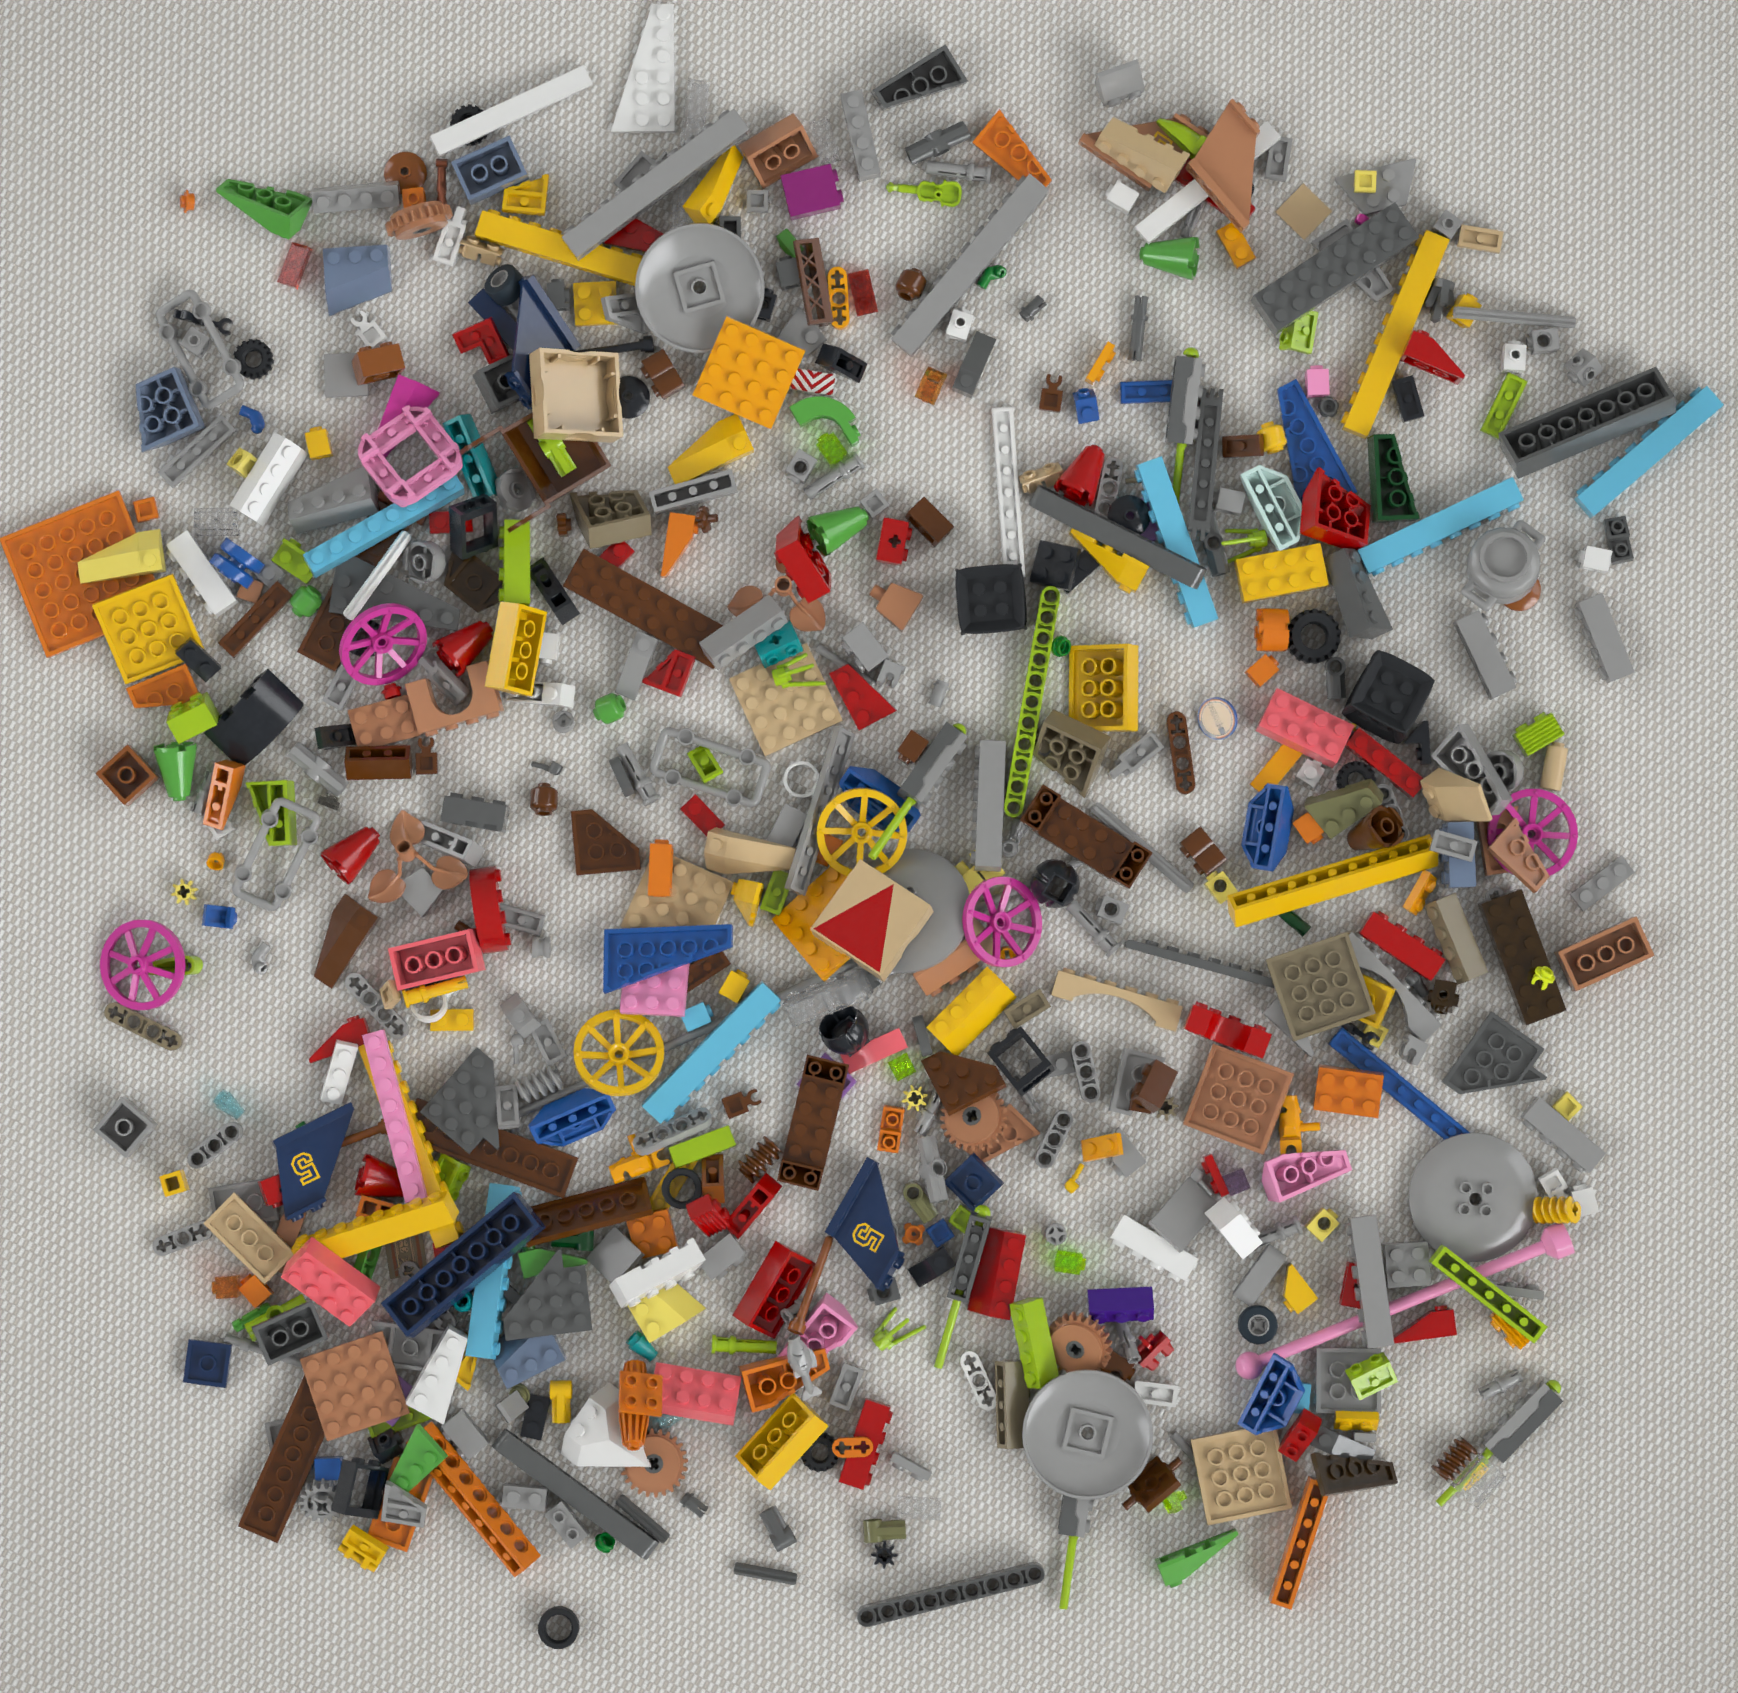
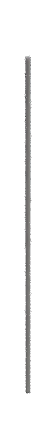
M1077 859L1066 863L1072 865L1073 868L1083 865ZM1031 879L1022 882L1029 889L1031 888ZM1012 888L1009 898L1019 893ZM1002 892L992 896L994 904L1000 902ZM985 900L976 903L974 910L979 912L987 908ZM851 959L828 979L858 966V964ZM817 974L776 994L783 1000L821 983L823 980ZM726 1016L664 1043V1053L712 1032ZM657 1054L631 1058L630 1060L638 1065L656 1057ZM613 1066L598 1081H603L616 1075V1066ZM623 1066V1071L629 1069L627 1066ZM582 1080L519 1108V1117L534 1112L546 1104L583 1088H587L589 1085Z

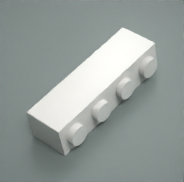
M188 530L166 544L169 549L166 553L173 562L177 561L180 564V573L186 580L189 578L194 584L191 586L197 597H203L206 602L203 605L210 615L214 613L219 617L239 603Z
M1122 1214L1110 1235L1114 1238L1112 1243L1122 1249L1126 1245L1132 1249V1255L1141 1260L1143 1257L1151 1260L1149 1265L1159 1271L1162 1268L1169 1271L1168 1276L1178 1282L1180 1279L1187 1280L1198 1261L1197 1257L1185 1250L1179 1253L1162 1236L1125 1214Z

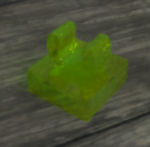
M907 1052L888 1062L897 1082L917 1072Z
M1184 1490L1173 1492L1163 1500L1162 1503L1168 1514L1177 1513L1182 1510L1183 1507L1180 1502L1187 1499Z

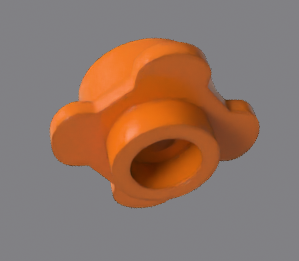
M188 190L184 192V195L180 196V208H184V213H187L188 210L193 211L195 206L194 193H189Z
M906 1223L904 1225L905 1235L902 1237V1241L905 1244L915 1243L917 1246L923 1243L922 1233L925 1231V1227L922 1224L916 1226Z

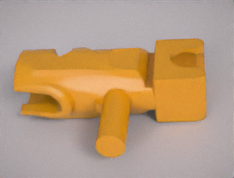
M1287 1095L1282 1106L1287 1110L1279 1114L1280 1155L1286 1154V1148L1289 1145H1294L1296 1152L1302 1153L1301 1132L1320 1131V1122L1303 1123L1302 1120L1300 1121L1302 1111L1299 1107L1297 1095Z
M632 1134L627 1136L633 1151L631 1153L632 1156L622 1157L619 1161L608 1167L614 1183L617 1184L625 1181L623 1175L625 1171L633 1178L671 1164L669 1159L659 1160L657 1158V1153L660 1150L645 1156L638 1155L633 1146V1139L636 1135Z

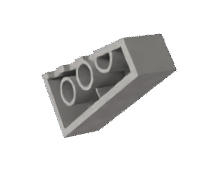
M363 466L287 503L289 521L297 534L379 512L376 482Z
M1458 724L1431 754L1433 759L1444 770L1481 784L1491 816L1499 815L1513 800L1469 724Z

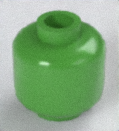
M311 585L300 586L290 599V604L293 607L291 609L292 612L298 617L313 616L322 604L321 593Z
M609 693L595 701L593 713L598 721L601 720L605 724H610L623 718L624 711L627 708L620 695L617 696L614 693Z

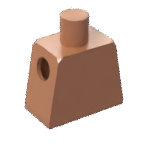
M891 583L887 590L875 584L869 594L880 601L876 611L901 632H903L923 599L922 594Z

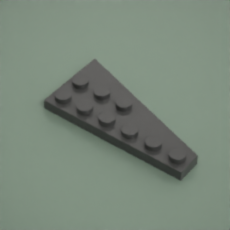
M354 556L335 567L329 607L330 613L344 615V610L375 569V566ZM387 573L357 614L358 616L365 610L380 604L396 603L407 606L415 611L425 627L457 631L461 610ZM392 614L390 621L400 623L408 617ZM380 615L373 619L382 620L383 615Z

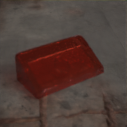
M292 242L277 282L298 290L312 253V248Z

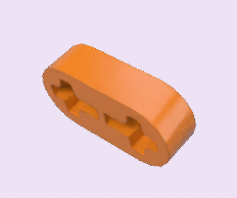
M864 1436L840 1437L834 1440L832 1451L840 1458L866 1457L873 1451V1443L868 1437ZM842 1441L845 1446H851L852 1449H845L844 1453H840L835 1446H839V1442ZM861 1441H865L866 1445H870V1448H867L866 1452L863 1453L861 1449H854V1445H861Z

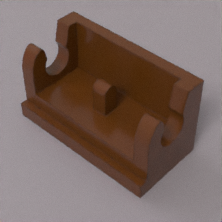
M925 497L912 507L905 516L934 547L954 528Z

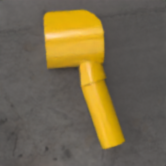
M1081 1163L1064 1185L1069 1193H1073L1079 1187L1075 1180L1084 1168V1165Z

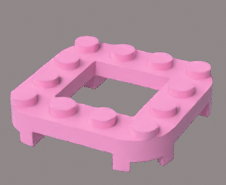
M410 405L403 407V413L372 434L368 435L365 433L361 437L358 447V456L362 466L387 498L400 507H407L418 502L453 478L463 467L462 455L459 452L458 444L451 439L435 419L432 411L427 407H410ZM417 431L438 459L407 481H404L383 454Z

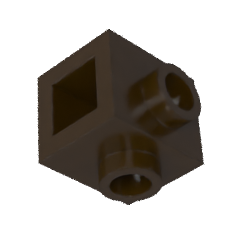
M1435 979L1434 989L1429 990L1427 1002H1431V1010H1435L1434 1012L1443 1015L1447 1014V1012L1453 1013V1008L1458 1007L1460 994H1456L1457 983Z

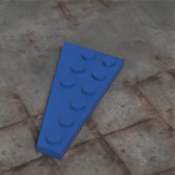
M1297 379L1278 388L1277 394L1284 433L1287 439L1286 446L1293 486L1301 503L1303 494L1318 467L1322 468L1325 471L1324 474L1329 478L1338 480L1340 486L1345 490L1357 493L1353 482Z

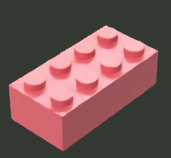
M1276 688L1255 731L1333 768L1337 764L1355 725Z
M476 928L388 948L397 991L486 970Z
M313 1237L287 1261L281 1275L282 1279L349 1327L376 1301L380 1290L378 1284Z
M656 1362L654 1374L663 1375L662 1414L734 1425L742 1376Z

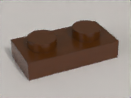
M1263 434L1222 436L1223 458L1264 456Z

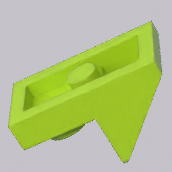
M699 746L687 753L703 783L723 773V770L708 748Z

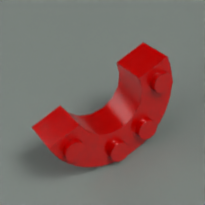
M496 865L470 869L471 900L481 951L483 954L508 951V946L512 945L510 932L506 933L504 926L507 923L505 910L501 911L500 902H503L502 889H499L498 883L502 881L501 871L496 869Z
M1196 1001L1195 1005L1192 1004L1183 1029L1241 1052L1264 1058L1272 1034L1266 1032V1027L1254 1024V1027L1240 1023V1018L1229 1015L1228 1018L1221 1016L1222 1011L1211 1007L1207 1010L1208 1005Z

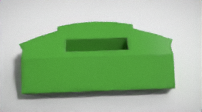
M786 228L776 237L782 250L787 255L796 258L793 241L796 238ZM800 245V249H801V253H802V252L804 251V248Z

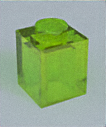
M826 432L817 439L816 448L830 468L848 456V452L834 432L830 435Z
M1056 1249L1054 1271L1080 1275V1271L1085 1270L1086 1258H1083L1082 1252Z

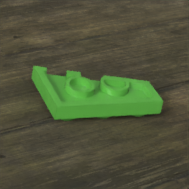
M420 1424L415 1427L389 1481L407 1492L413 1489L448 1457L445 1451Z

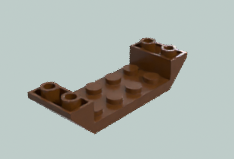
M1044 784L1020 819L1023 824L1038 836L1110 881L1128 889L1131 888L1153 853L1135 841L1132 843L1061 798L1060 794Z
M807 1054L777 1181L819 1191L849 1064Z

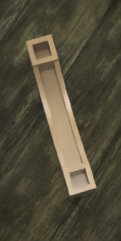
M1064 967L1063 971H1057L1051 996L1072 1001L1075 996L1084 994L1116 996L1144 1010L1155 1021L1154 1026L1176 1032L1183 1009L1182 1006L1178 1005L1179 1001L1167 998L1166 1002L1158 1000L1159 995L1149 992L1141 995L1137 993L1138 989L1125 986V989L1117 988V983L1108 980L1100 983L1096 981L1095 976L1084 974L1083 977L1076 976V971Z

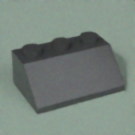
M312 1300L252 1326L256 1341L268 1366L328 1339Z

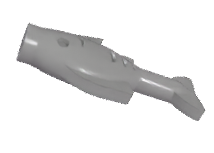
M798 1334L788 1337V1363L793 1369L794 1377L799 1378L801 1376L804 1390L802 1391L801 1400L806 1401L812 1396L822 1394L819 1388L813 1386L809 1375L810 1369L817 1367L816 1356L800 1339Z

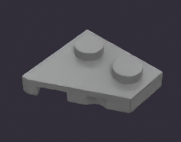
M635 293L601 298L605 320L642 334L650 332L638 309Z
M387 1480L381 1521L424 1528L427 1504Z

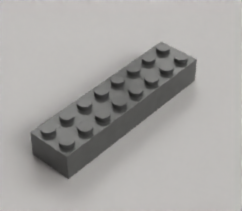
M1394 202L1256 293L1250 301L1275 336L1413 245L1419 236L1396 202Z
M1653 367L1498 433L1500 448L1519 479L1675 413V396L1658 368Z

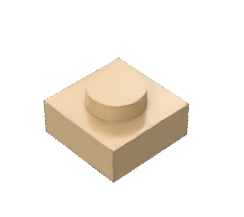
M388 980L380 989L384 1009H393L401 1000V991H397L395 980Z

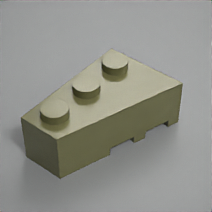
M1370 778L1347 785L1345 788L1335 791L1330 790L1325 794L1315 797H1307L1304 807L1327 836L1332 839L1372 811L1373 808L1381 805L1384 794Z

